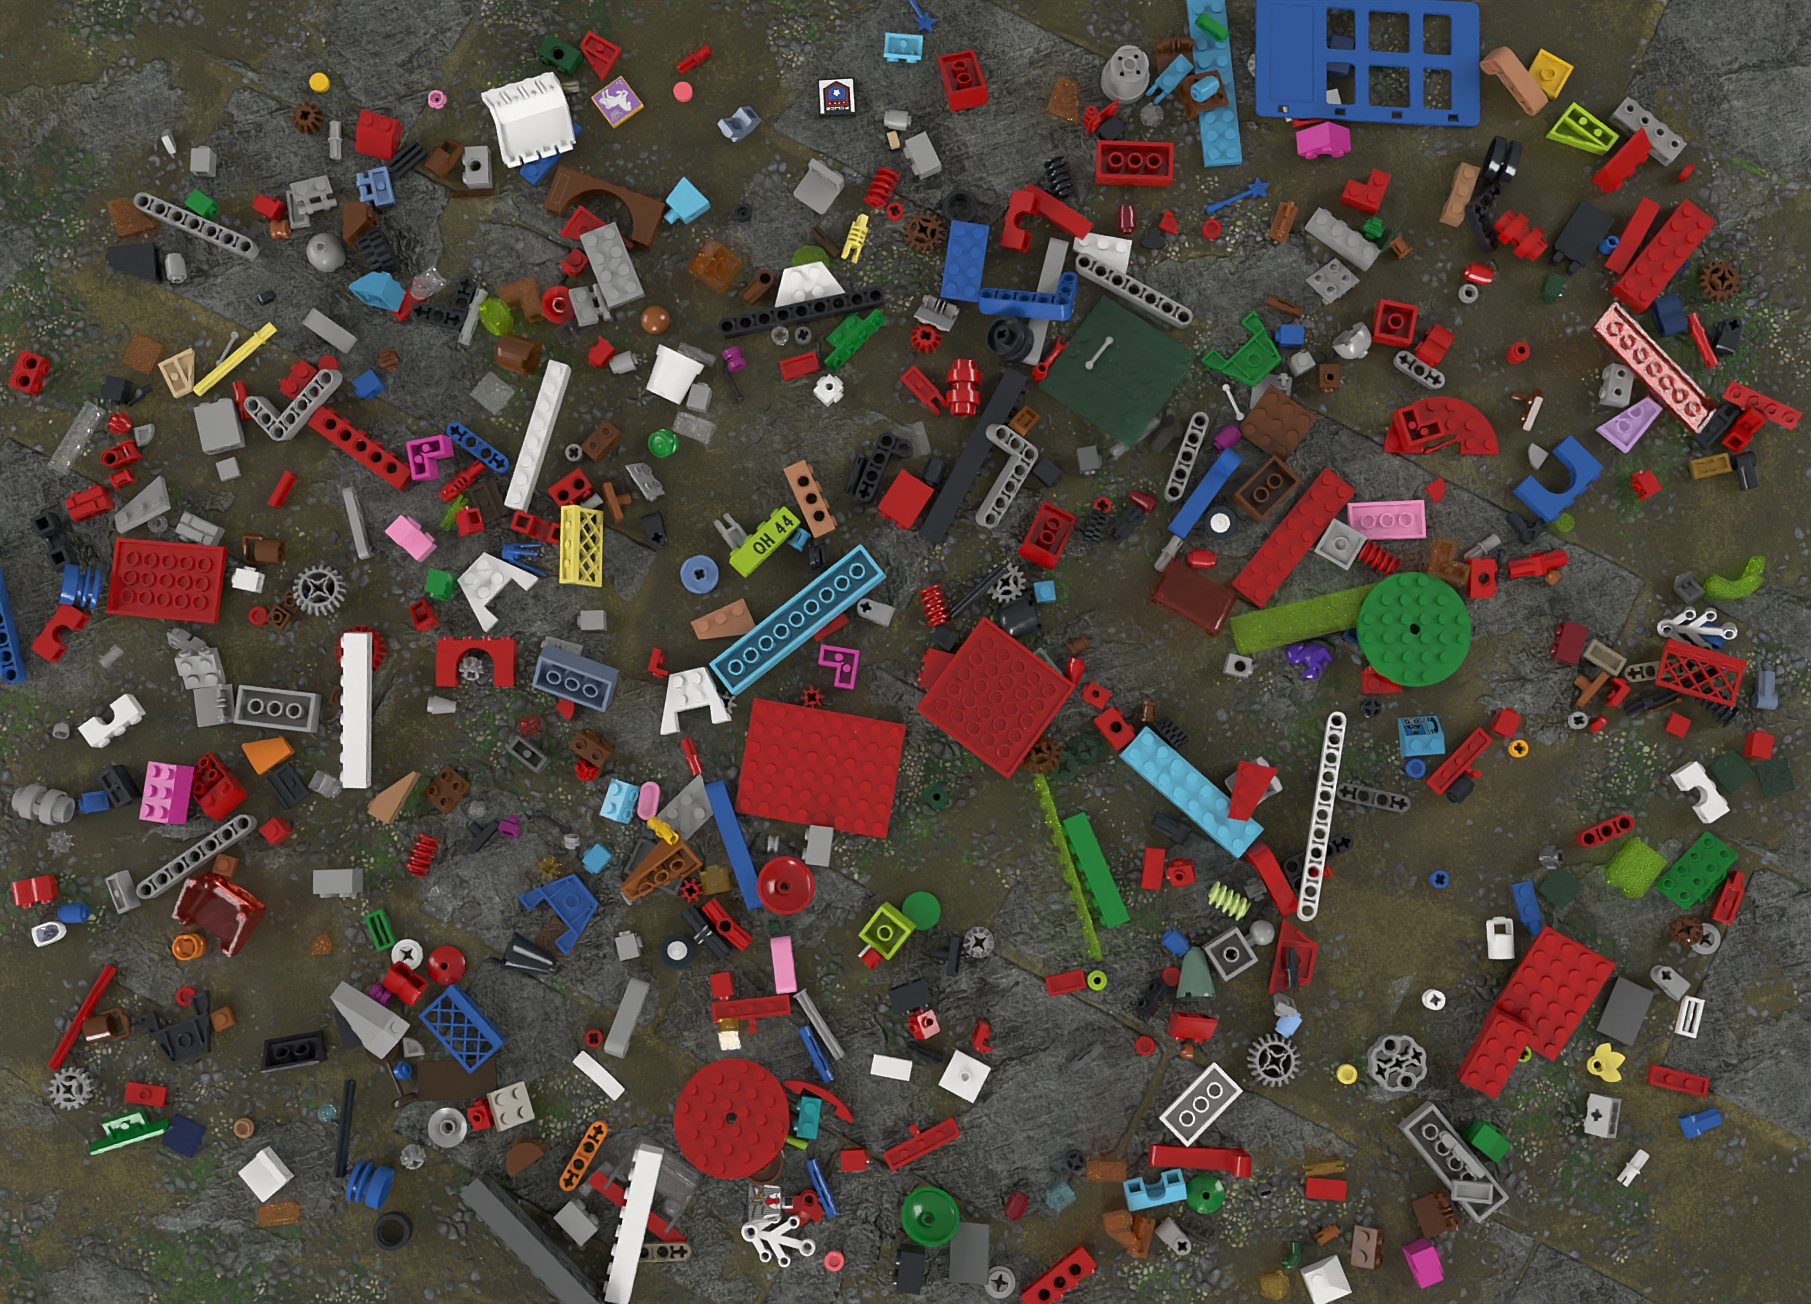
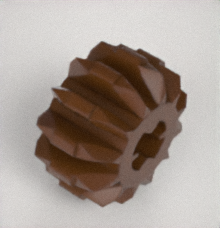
M305 102L304 106L298 103L299 109H293L295 114L291 116V119L294 121L292 125L298 128L300 133L305 132L309 136L311 131L317 133L316 128H322L320 122L325 121L324 117L321 116L323 114L322 110L314 103L310 105L309 102Z

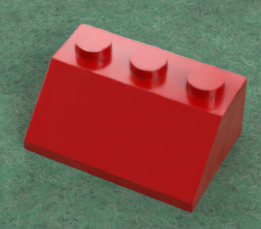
M1641 127L1591 179L1605 193L1609 194L1612 190L1618 191L1624 184L1622 180L1625 177L1630 178L1637 170L1634 167L1638 163L1642 165L1648 159L1647 153L1652 147L1645 129Z

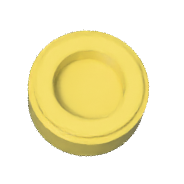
M1342 1064L1338 1067L1336 1075L1342 1083L1351 1084L1357 1078V1071L1350 1064Z

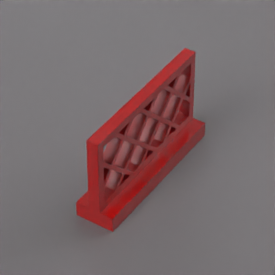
M1668 639L1664 643L1655 685L1726 706H1734L1747 661L1673 639ZM1667 655H1675L1679 663L1670 666L1666 660ZM1689 660L1695 661L1698 669L1690 672L1685 662ZM1681 665L1686 675L1677 678L1672 669ZM1712 666L1718 674L1709 678L1704 668ZM1700 670L1706 680L1697 684L1692 674ZM1667 671L1670 672L1674 679L1670 683L1661 681L1662 674ZM1728 671L1737 674L1735 681L1730 684L1724 676V673ZM1720 676L1726 686L1717 690L1711 680ZM1689 677L1694 686L1689 689L1684 688L1680 680ZM1708 682L1713 692L1704 694L1699 686ZM1727 688L1731 693L1730 701L1722 699L1719 691Z

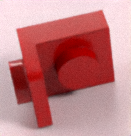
M574 248L565 261L561 260L559 263L563 267L561 270L565 274L578 278L590 261L586 255Z
M653 648L648 671L652 672L651 676L663 678V675L668 676L669 672L659 669V666H663L665 655H662L663 651Z
M1612 677L1607 681L1616 688H1613L1607 695L1608 700L1605 704L1610 708L1617 707L1631 689L1627 686V682L1620 677Z

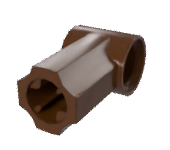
M766 269L759 271L757 277L740 293L751 306L767 290L774 287L775 278L771 271ZM764 276L771 277L768 283L763 284L761 282Z

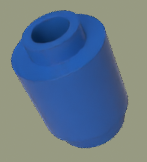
M85 903L64 904L57 911L58 920L64 923L85 922L90 916V909Z
M1169 928L1162 934V942L1174 955L1177 954L1181 957L1191 947L1188 944L1189 941L1176 928Z

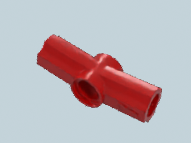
M1563 549L1547 553H1532L1527 558L1507 561L1506 569L1509 578L1526 575L1540 576L1546 574L1548 570L1566 566L1568 556Z
M713 898L702 907V910L716 926L717 931L728 938L741 951L753 940V937L727 914L716 898ZM727 920L731 923L729 931H724L721 928L722 921Z

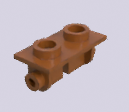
M1287 201V203L1280 202L1268 237L1286 243L1298 207L1294 206L1295 203L1293 201Z
M1137 1214L1127 1251L1132 1257L1147 1258L1156 1220Z

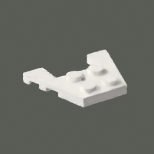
M483 553L458 579V582L483 630L488 633L499 620L485 606L512 578L526 591L539 579L528 572L487 553Z
M701 667L669 676L661 735L680 732L677 712L710 705L712 723L717 724L731 721L729 713L725 710V704L716 691L717 687L708 668Z

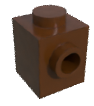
M1339 364L1319 365L1316 368L1317 391H1322L1323 394H1331L1340 387Z

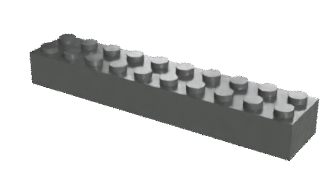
M486 1171L479 1175L460 1194L463 1203L476 1211V1216L490 1226L489 1229L494 1235H499L504 1240L503 1244L506 1248L513 1250L517 1254L518 1260L531 1268L533 1276L537 1279L540 1278L545 1283V1288L550 1293L554 1292L559 1297L558 1300L561 1304H613L612 1302L604 1301L606 1295Z

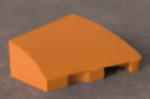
M285 737L249 742L241 745L259 775H262L271 767L280 764L295 753Z

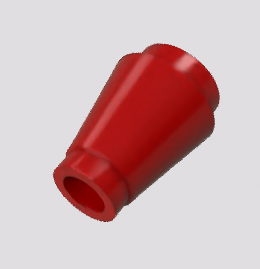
M1069 657L1066 679L1077 686L1085 668V660Z

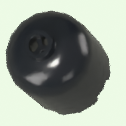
M1030 594L1008 602L997 610L998 620L994 621L995 625L1014 639L1043 629Z

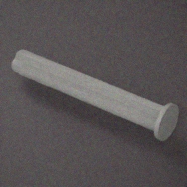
M804 988L793 995V998H797L836 1060L844 1056L843 1050L805 992L807 989Z

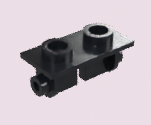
M1132 504L1106 531L1120 544L1146 516L1140 507Z
M1156 977L1149 985L1143 998L1139 1000L1135 1010L1148 1019L1151 1016L1154 1017L1160 1005L1155 1003L1158 999L1163 1003L1170 993V986Z

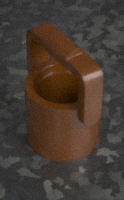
M447 138L440 147H436L424 163V167L439 179L444 180L456 165V160L462 154L464 148L460 142ZM449 146L455 148L451 155L445 152Z
M245 533L241 542L243 559L246 563L263 565L268 562L281 564L284 560L286 546L283 539L267 538L263 534ZM248 539H257L254 550L255 558L249 557Z
M122 1006L99 1012V1016L86 1019L83 1022L84 1036L90 1044L109 1039L111 1042L127 1037L131 1033L130 1022ZM114 1011H118L121 1025L125 1030V1033L117 1035L116 1021L111 1014Z

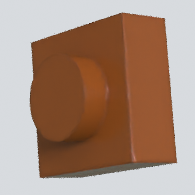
M218 853L212 872L233 877L239 858Z
M230 1006L210 1014V1019L216 1032L237 1024Z

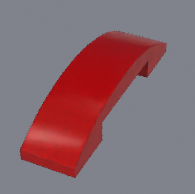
M786 1079L783 1085L798 1094L805 1088L836 1105L837 1108L834 1114L852 1123L854 1116L832 1091L807 1080Z

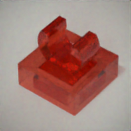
M540 715L520 716V735H541Z

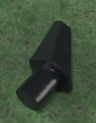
M147 384L142 388L138 387L127 402L129 407L146 397V394L153 390L151 385Z

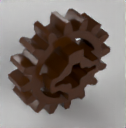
M920 211L919 216L913 213V219L907 218L909 225L904 224L903 229L906 231L903 232V237H907L905 239L906 244L911 243L910 249L916 247L917 253H919L920 249L927 253L928 248L934 251L933 245L939 247L940 242L938 240H943V235L940 233L944 232V228L940 227L942 224L941 220L936 222V215L930 217V212L923 215V212ZM915 225L916 229L911 234V228ZM920 228L926 232V235L920 233ZM934 231H936V235L932 240L931 234H933Z
M1715 260L1712 264H1707L1700 271L1702 275L1697 280L1702 281V283L1698 285V288L1704 289L1701 294L1707 293L1708 300L1714 297V302L1720 299L1724 302L1728 298L1730 299L1735 296L1734 293L1739 291L1737 286L1741 285L1742 282L1737 279L1741 277V274L1735 273L1738 268L1732 269V263L1725 265V260L1721 262ZM1716 270L1714 274L1709 275L1711 271ZM1730 287L1727 292H1723L1725 288Z
M1041 735L1021 761L1024 770H1029L1030 774L1036 771L1037 776L1042 771L1046 775L1048 769L1054 771L1053 765H1059L1058 759H1061V750L1056 740L1052 741L1050 736L1044 739L1043 735Z

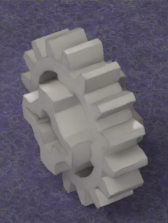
M1009 563L1007 567L1009 573L997 581L996 590L991 586L987 591V595L993 594L992 600L996 597L999 599L998 603H1001L1002 600H1005L1006 603L1009 602V599L1015 600L1016 595L1022 596L1020 590H1025V587L1021 585L1026 582V579H1021L1024 573L1017 572L1018 566L1014 569L1011 568L1012 563ZM1015 576L1018 581L1017 587L1013 584V578ZM1010 577L1009 582H1008L1009 587H1008V586H1004V587H1002V589L1000 590L1001 584H1002V581H1000V580L1005 581L1006 579H1008V578ZM1009 591L1010 593H1012L1007 596L1001 595L1002 592Z
M73 1066L69 1069H61V1072L56 1073L57 1079L50 1081L54 1086L49 1088L50 1091H53L50 1098H56L54 1104L61 1103L60 1109L67 1107L68 1110H72L74 1107L78 1109L82 1107V1104H87L88 1100L86 1098L93 1096L89 1091L95 1088L90 1086V1083L94 1080L87 1078L90 1074L89 1072L83 1074V1068L76 1070V1067ZM71 1075V1076H75V1077H77V1078H76V1079H72L71 1077H68V1076ZM67 1098L75 1099L76 1101H69Z

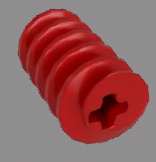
M886 167L877 169V175L873 177L874 182L870 184L871 189L867 190L868 195L864 197L865 203L878 210H882L881 205L887 206L888 203L884 198H891L887 194V192L894 191L890 185H897L893 178H900L896 172Z
M1368 538L1360 549L1357 560L1365 558L1364 565L1371 562L1370 569L1377 566V573L1384 570V578L1389 574H1393L1399 566L1401 559L1399 558L1395 561L1396 556L1394 554L1388 557L1389 551L1385 550L1382 552V546H1378L1375 549L1376 543L1372 542L1369 544Z
M942 584L927 587L919 593L920 596H925L921 603L927 604L923 607V610L929 611L925 615V618L931 619L927 622L928 626H939L951 622V620H945L950 614L943 612L948 606L941 605L946 599L939 597L944 591L937 590Z
M417 834V837L421 840L413 842L417 849H410L414 856L408 855L407 858L411 860V863H404V865L408 868V872L420 877H426L423 871H428L429 867L425 863H432L428 856H435V852L431 849H438L439 846L435 842L441 841L425 834Z

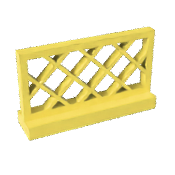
M578 505L561 506L559 583L602 587L603 511L581 508ZM580 513L582 514V516H583V518H584V520H583L581 523H580ZM593 515H596L595 525L590 519ZM586 523L591 529L588 533L584 529ZM580 533H581L582 536L584 537V538L581 540V542H580ZM593 534L596 537L595 544L592 542L590 538ZM586 542L590 547L588 552L583 547ZM579 551H580L581 554L583 555V558H582L580 561H579ZM592 553H594V555H595V562H594V563H593V561H592L591 558H590V555H591ZM585 561L590 566V568L587 571L583 567ZM579 570H580L581 574L583 575L580 580H579ZM592 572L595 574V582L589 576Z

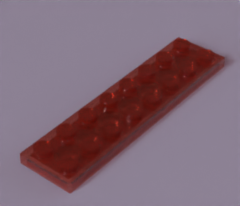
M1616 301L1610 303L1590 328L1611 352L1693 435H1698L1712 418L1713 414L1719 409Z

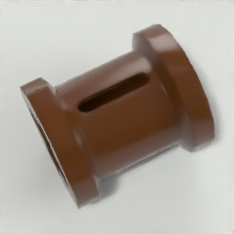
M1080 634V637L1073 642L1066 643L1068 650L1074 658L1081 651L1091 648L1083 634Z
M1141 701L1143 707L1142 716L1139 721L1156 723L1155 713L1159 703Z

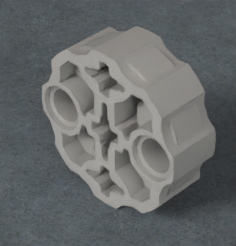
M1401 1033L1384 1034L1378 1037L1375 1044L1368 1049L1367 1070L1381 1087L1392 1092H1408L1416 1088V1084L1425 1078L1427 1073L1425 1060L1427 1056L1423 1047H1420L1413 1038ZM1391 1039L1393 1043L1392 1047L1390 1049H1386L1385 1042ZM1413 1050L1418 1052L1417 1054H1415L1416 1059L1411 1057L1412 1055H1414ZM1396 1058L1400 1060L1398 1062V1066L1394 1065L1396 1063ZM1414 1063V1064H1416V1067H1414V1066H1412V1065H1408V1064ZM1378 1066L1383 1068L1380 1070L1381 1075L1376 1073L1378 1071ZM1404 1076L1409 1078V1082L1406 1085L1401 1084V1079Z

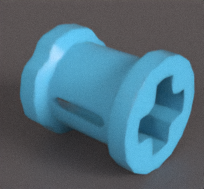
M797 527L796 534L792 540L788 541V544L802 552V547L812 535Z

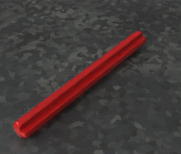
M108 964L104 967L50 1059L48 1067L56 1070L61 1066L81 1032L84 1020L89 1018L115 974L116 968Z

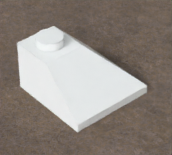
M1336 1254L1300 1269L1314 1304H1325L1352 1293Z

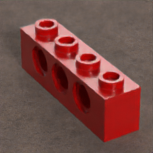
M1079 1243L1019 1292L1020 1297L1026 1304H1050L1054 1300L1057 1302L1063 1298L1066 1290L1069 1288L1074 1289L1080 1283L1079 1280L1082 1277H1088L1095 1271L1096 1262L1084 1246ZM1072 1264H1078L1080 1266L1077 1272H1071L1069 1270ZM1058 1276L1064 1278V1282L1061 1285L1054 1283L1055 1278ZM1047 1289L1049 1294L1046 1297H1041L1038 1295L1039 1291Z

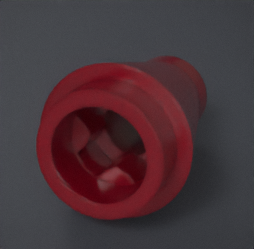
M1134 489L1128 496V500L1140 507L1145 513H1151L1158 501L1153 495Z

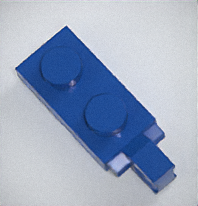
M1527 880L1511 884L1520 922L1523 923L1524 927L1528 926L1530 935H1538L1540 932L1539 923H1542L1532 881Z

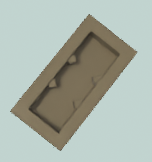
M1595 639L1590 641L1582 654L1583 657L1614 677L1619 674L1627 659Z

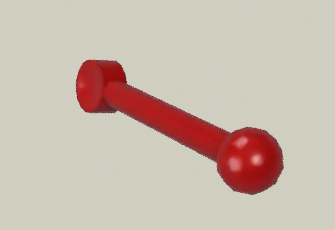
M1458 434L1455 438L1434 447H1426L1424 452L1425 454H1431L1436 449L1454 442H1461L1463 436Z

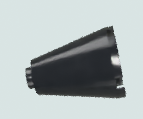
M514 931L512 940L509 941L501 961L503 963L499 968L548 975L549 972L553 973L557 962L554 961L553 955Z

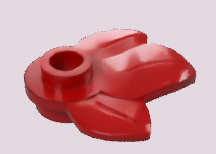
M806 1189L800 1195L793 1196V1209H784L785 1212L793 1213V1215L800 1218L798 1227L806 1224L810 1218L819 1223L823 1215L822 1207L818 1203V1194L812 1189ZM807 1196L812 1197V1200L810 1202H807L805 1200Z

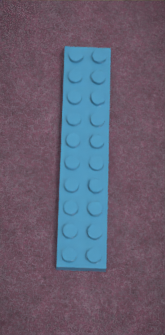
M1186 0L1190 37L1194 39V47H1192L1194 75L1218 70L1229 104L1225 107L1203 111L1198 115L1204 167L1241 164L1242 154L1229 35L1223 43H1220L1199 29L1195 24L1197 17L1201 13H1205L1228 30L1225 0Z

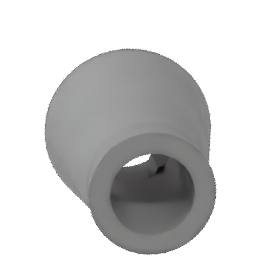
M435 695L434 697H429L427 712H432V714L455 713V701Z

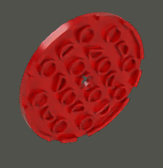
M724 1059L705 1066L687 1082L676 1104L674 1129L682 1153L698 1170L716 1178L731 1180L756 1174L777 1157L788 1136L791 1118L789 1101L784 1088L770 1071L749 1060ZM731 1113H735L737 1116V1120L733 1124H729L727 1121V1116Z

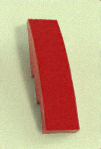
M1030 183L1024 189L1026 192H1032L1041 197L1037 214L1052 221L1056 227L1082 241L1092 229L1093 224L1045 191Z
M1643 196L1623 228V232L1618 239V245L1613 249L1604 266L1622 275L1661 205Z

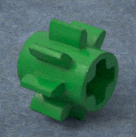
M1374 217L1373 220L1367 219L1361 231L1365 233L1364 239L1370 242L1374 238L1379 240L1385 229L1382 226L1383 220Z

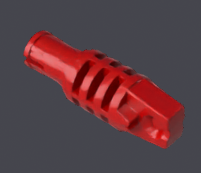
M476 459L465 471L461 470L451 481L447 482L438 495L446 503H449L464 492L473 483V478L485 467Z

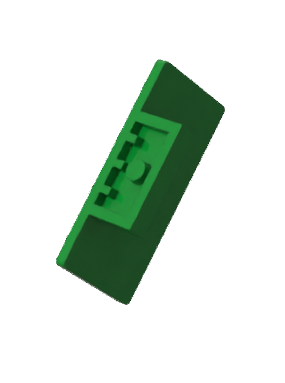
M1705 832L1655 884V888L1686 911L1696 901L1701 904L1727 877L1726 869L1738 858V853L1711 833Z

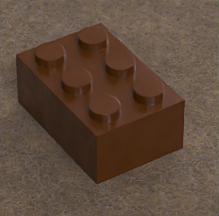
M1274 454L1231 499L1259 524L1302 480Z

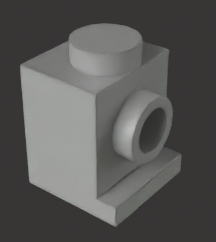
M1308 351L1304 354L1299 352L1286 361L1294 378L1315 366V362Z

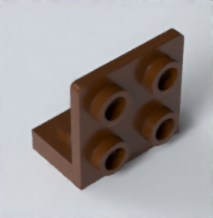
M1218 70L1186 76L1177 85L1188 121L1195 120L1203 111L1225 107L1229 104ZM1213 75L1219 82V89H1217L1215 94L1203 102H1198L1192 98V85L1206 76Z

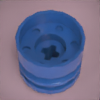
M65 564L59 603L73 605L75 598L79 597L81 607H84L86 599H89V608H94L101 591V569L95 568L92 577L90 576V567L86 568L84 575H80V567L78 565Z
M359 1160L349 1177L345 1199L348 1201L355 1199V1202L359 1204L366 1196L365 1205L379 1210L389 1193L394 1170L380 1165L374 1173V1163L370 1162L367 1165L366 1160Z

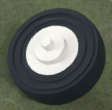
M1215 506L1205 515L1204 528L1207 534L1214 539H1228L1238 529V516L1228 506Z
M683 935L667 937L662 942L659 951L662 963L672 970H682L688 967L693 961L695 954L693 943Z

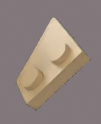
M192 348L158 364L176 399L194 391L195 352Z

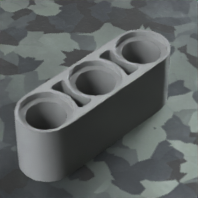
M312 308L302 324L346 355L358 340L314 308Z

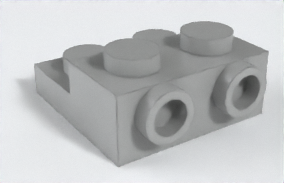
M217 648L184 649L179 651L174 658L179 676H183L186 689L212 687L217 684L225 685L226 679Z

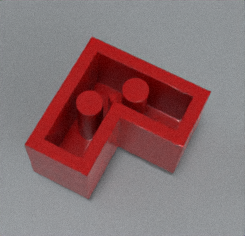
M1373 169L1365 185L1349 179L1343 188L1338 203L1374 216L1379 209L1391 175Z
M1416 404L1398 409L1392 414L1403 450L1439 440L1446 435L1440 417L1421 422Z

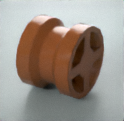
M272 220L270 222V232L274 240L280 237L290 238L291 229L288 220H282L281 222Z

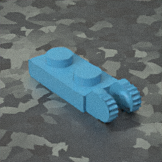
M1180 54L1154 81L1155 84L1145 94L1149 96L1159 87L1163 92L1155 98L1154 103L1157 105L1194 66Z

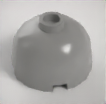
M320 233L309 240L307 256L310 263L318 270L333 272L344 264L346 248L337 236L330 233Z
M1363 322L1353 325L1354 329L1349 332L1345 330L1333 342V348L1341 357L1345 359L1358 357L1360 359L1368 353L1367 349L1371 345L1372 338Z

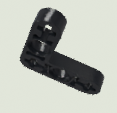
M1498 182L1485 185L1465 206L1466 217L1483 252H1492L1498 248L1497 236L1486 214L1502 196V186Z
M469 276L459 279L450 310L417 303L411 309L412 316L419 322L455 331L462 330L470 309L468 308L469 304L474 299L476 291L475 281ZM468 281L471 287H467L466 294L469 295V297L464 295L465 288L463 286V284H467ZM460 299L467 300V305L464 308H458L457 302ZM422 308L424 312L429 313L430 315L428 317L425 314H421L419 317V315L416 312L417 310L420 311ZM438 312L444 314V318L440 322L434 320V315ZM448 314H450V319L457 320L459 317L461 323H457L455 326L454 322L448 320Z

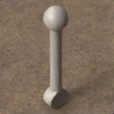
M236 331L231 333L232 338L220 360L216 361L217 367L224 361L234 341L239 338V333Z
M1107 337L1106 342L1092 360L1086 362L1085 366L1088 370L1093 368V363L1108 344L1113 342L1112 337Z

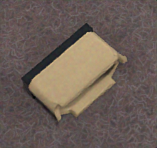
M895 130L885 133L890 152L901 148L899 147L900 143Z

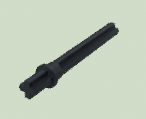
M1715 668L1706 671L1709 678L1718 674ZM1702 673L1693 676L1697 684L1706 680ZM1690 679L1680 682L1687 689L1694 686ZM1666 688L1645 698L1640 697L1637 702L1623 709L1628 717L1641 711L1647 712L1649 708L1680 695L1682 692Z

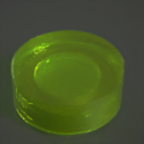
M1562 513L1554 521L1555 529L1561 533L1572 530L1575 525L1574 518L1568 513Z

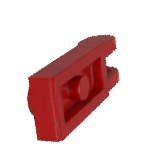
M914 365L900 377V380L935 415L938 416L940 411L931 402L933 399L937 398L943 407H948L946 400L940 395L939 390Z

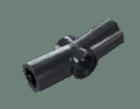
M695 905L682 913L681 917L693 931L692 935L695 941L701 946L705 945L718 961L732 949L718 934L716 926L711 921L706 920Z

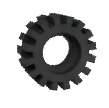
M1092 509L1082 541L1098 545L1106 522L1107 512Z
M1166 716L1154 726L1156 732L1176 751H1179L1189 742L1186 734Z

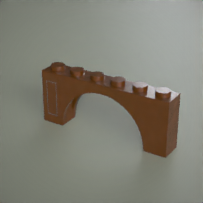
M559 165L543 205L547 213L564 218L570 207L582 198L591 195L611 196L621 201L632 214L633 234L631 240L633 244L648 250L652 249L667 211L663 200L653 197V199L648 198L646 194L640 191H629V188L621 184H618V186L613 185L604 178L596 179L592 174L585 171L583 173L577 172L572 166L566 165L564 167Z

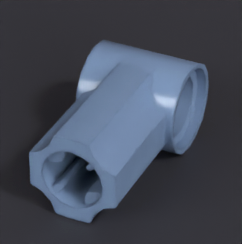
M1756 672V687L1751 700L1754 709H1776L1778 696L1775 693V672Z

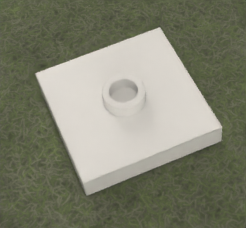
M956 1049L938 1085L974 1103L991 1067Z

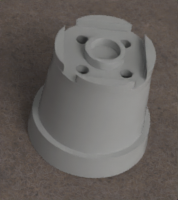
M1132 45L1120 47L1102 71L1101 87L1105 95L1112 101L1119 98L1120 104L1134 103L1141 99L1148 89L1149 61L1147 55L1139 50L1138 47Z

